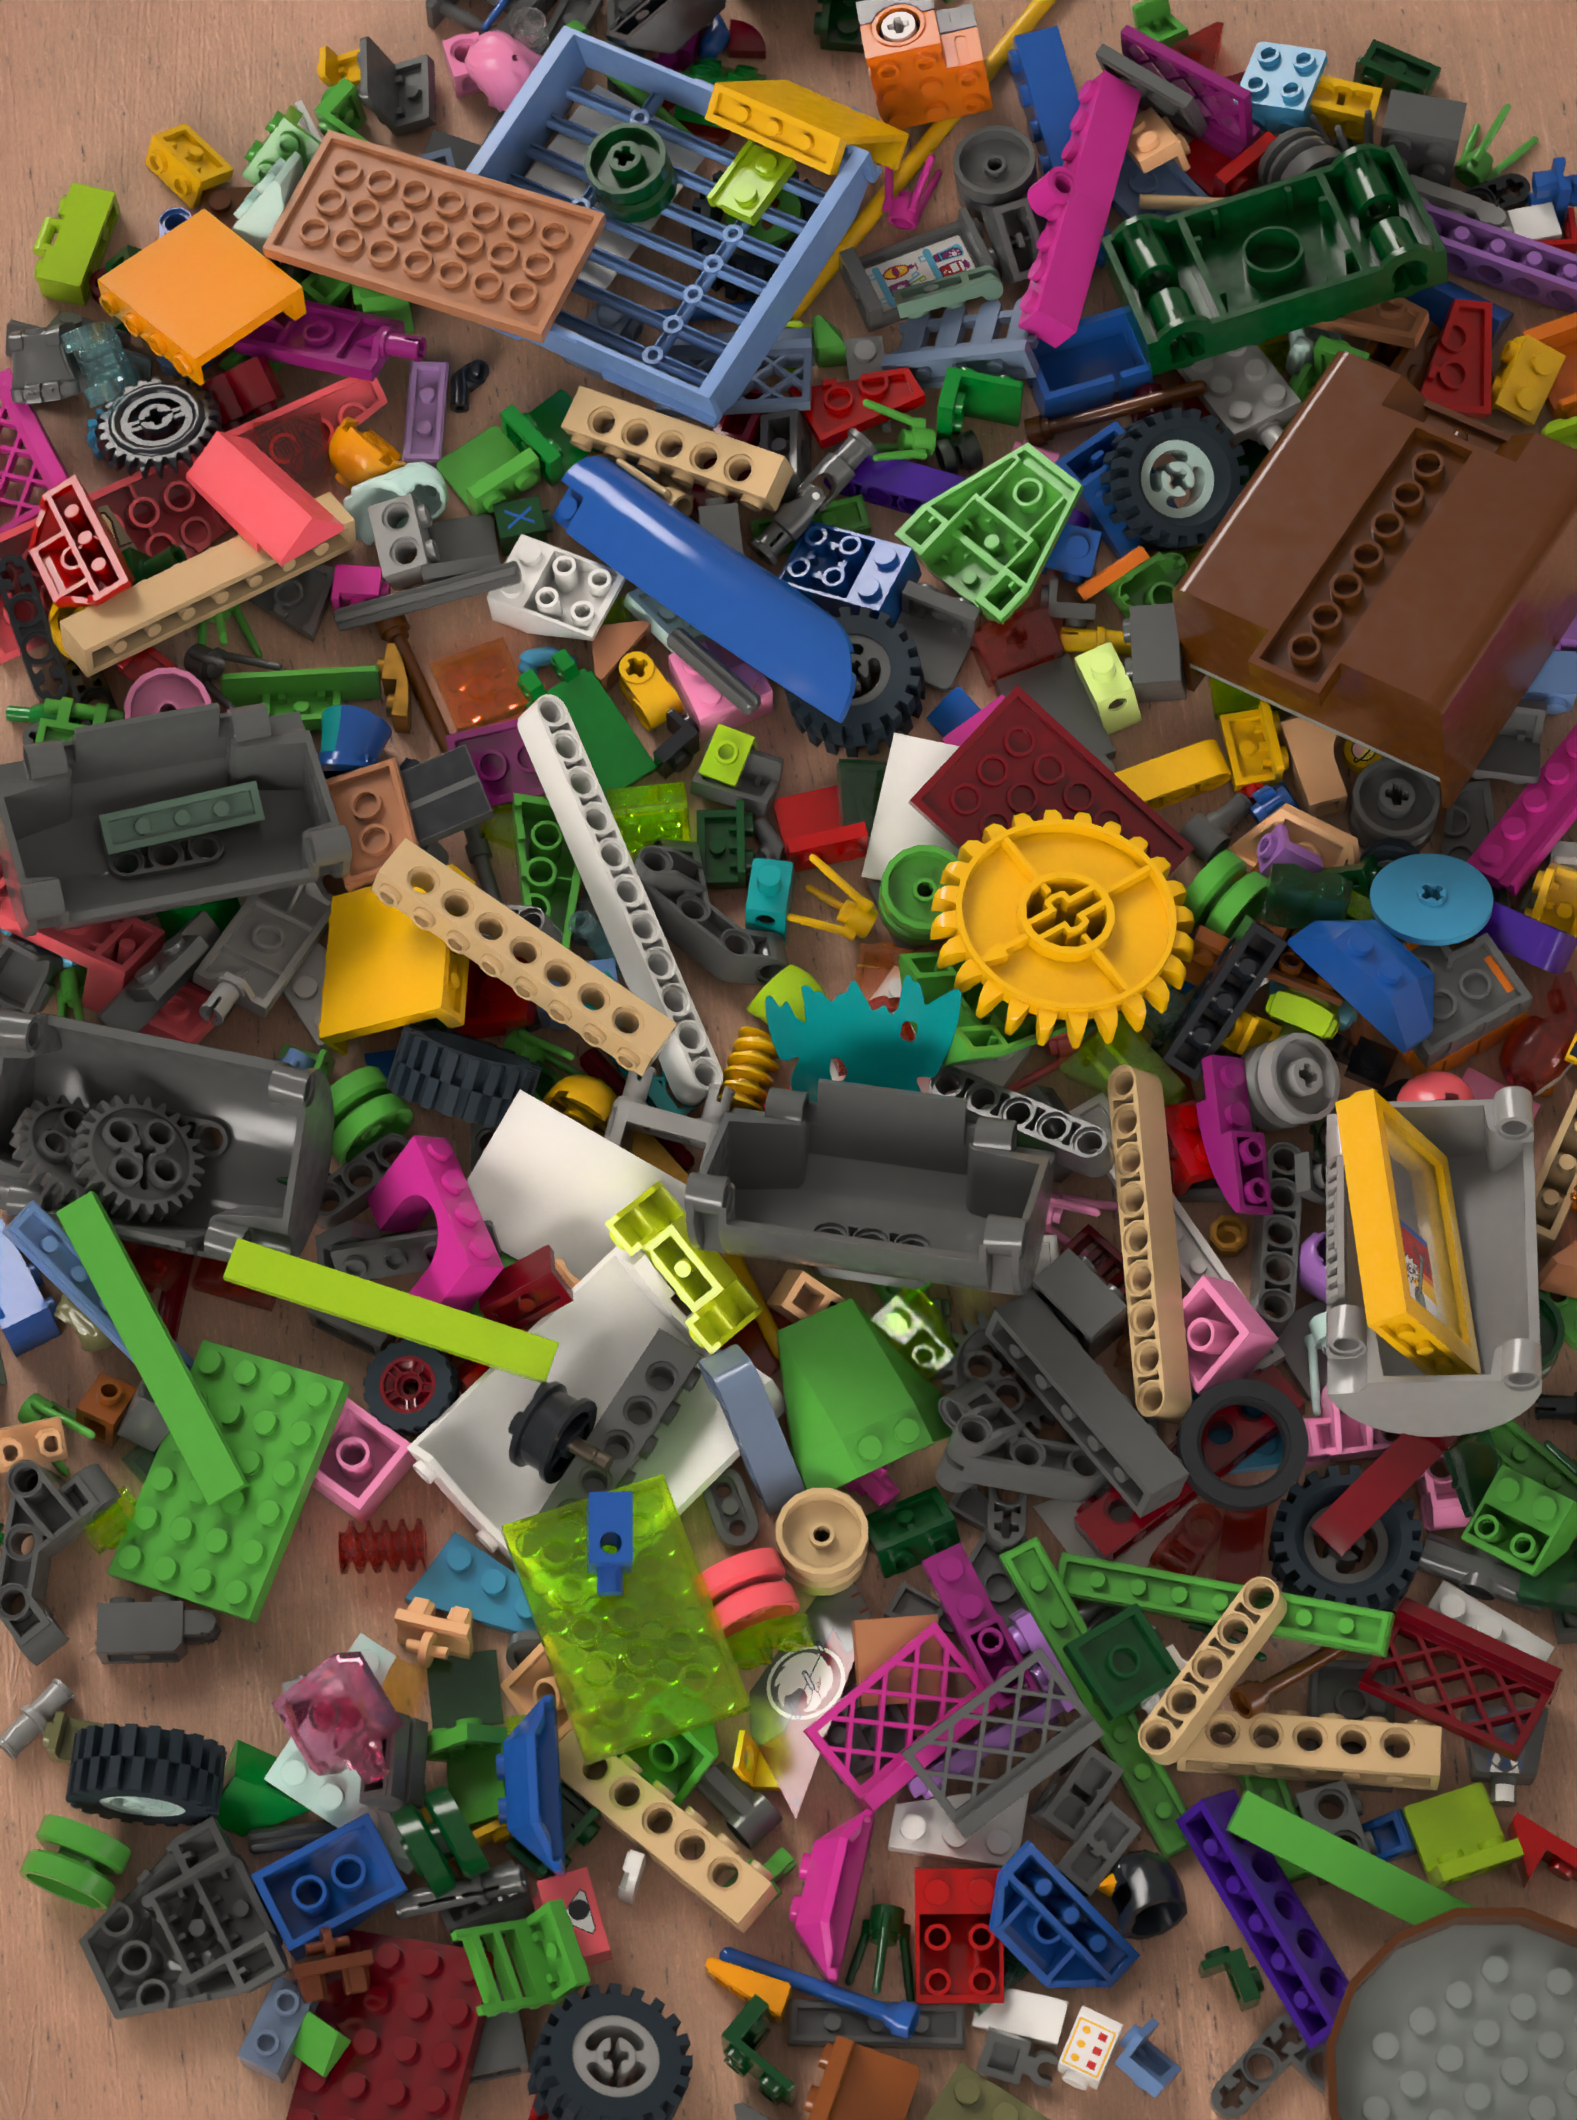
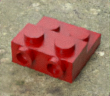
M515 957L519 962L528 963L524 958ZM469 959L464 1025L455 1028L462 1034L476 1037V1039L506 1035V1028L534 1025L536 1004L531 1000L528 1001L519 997L512 987L497 977L487 975L477 963Z

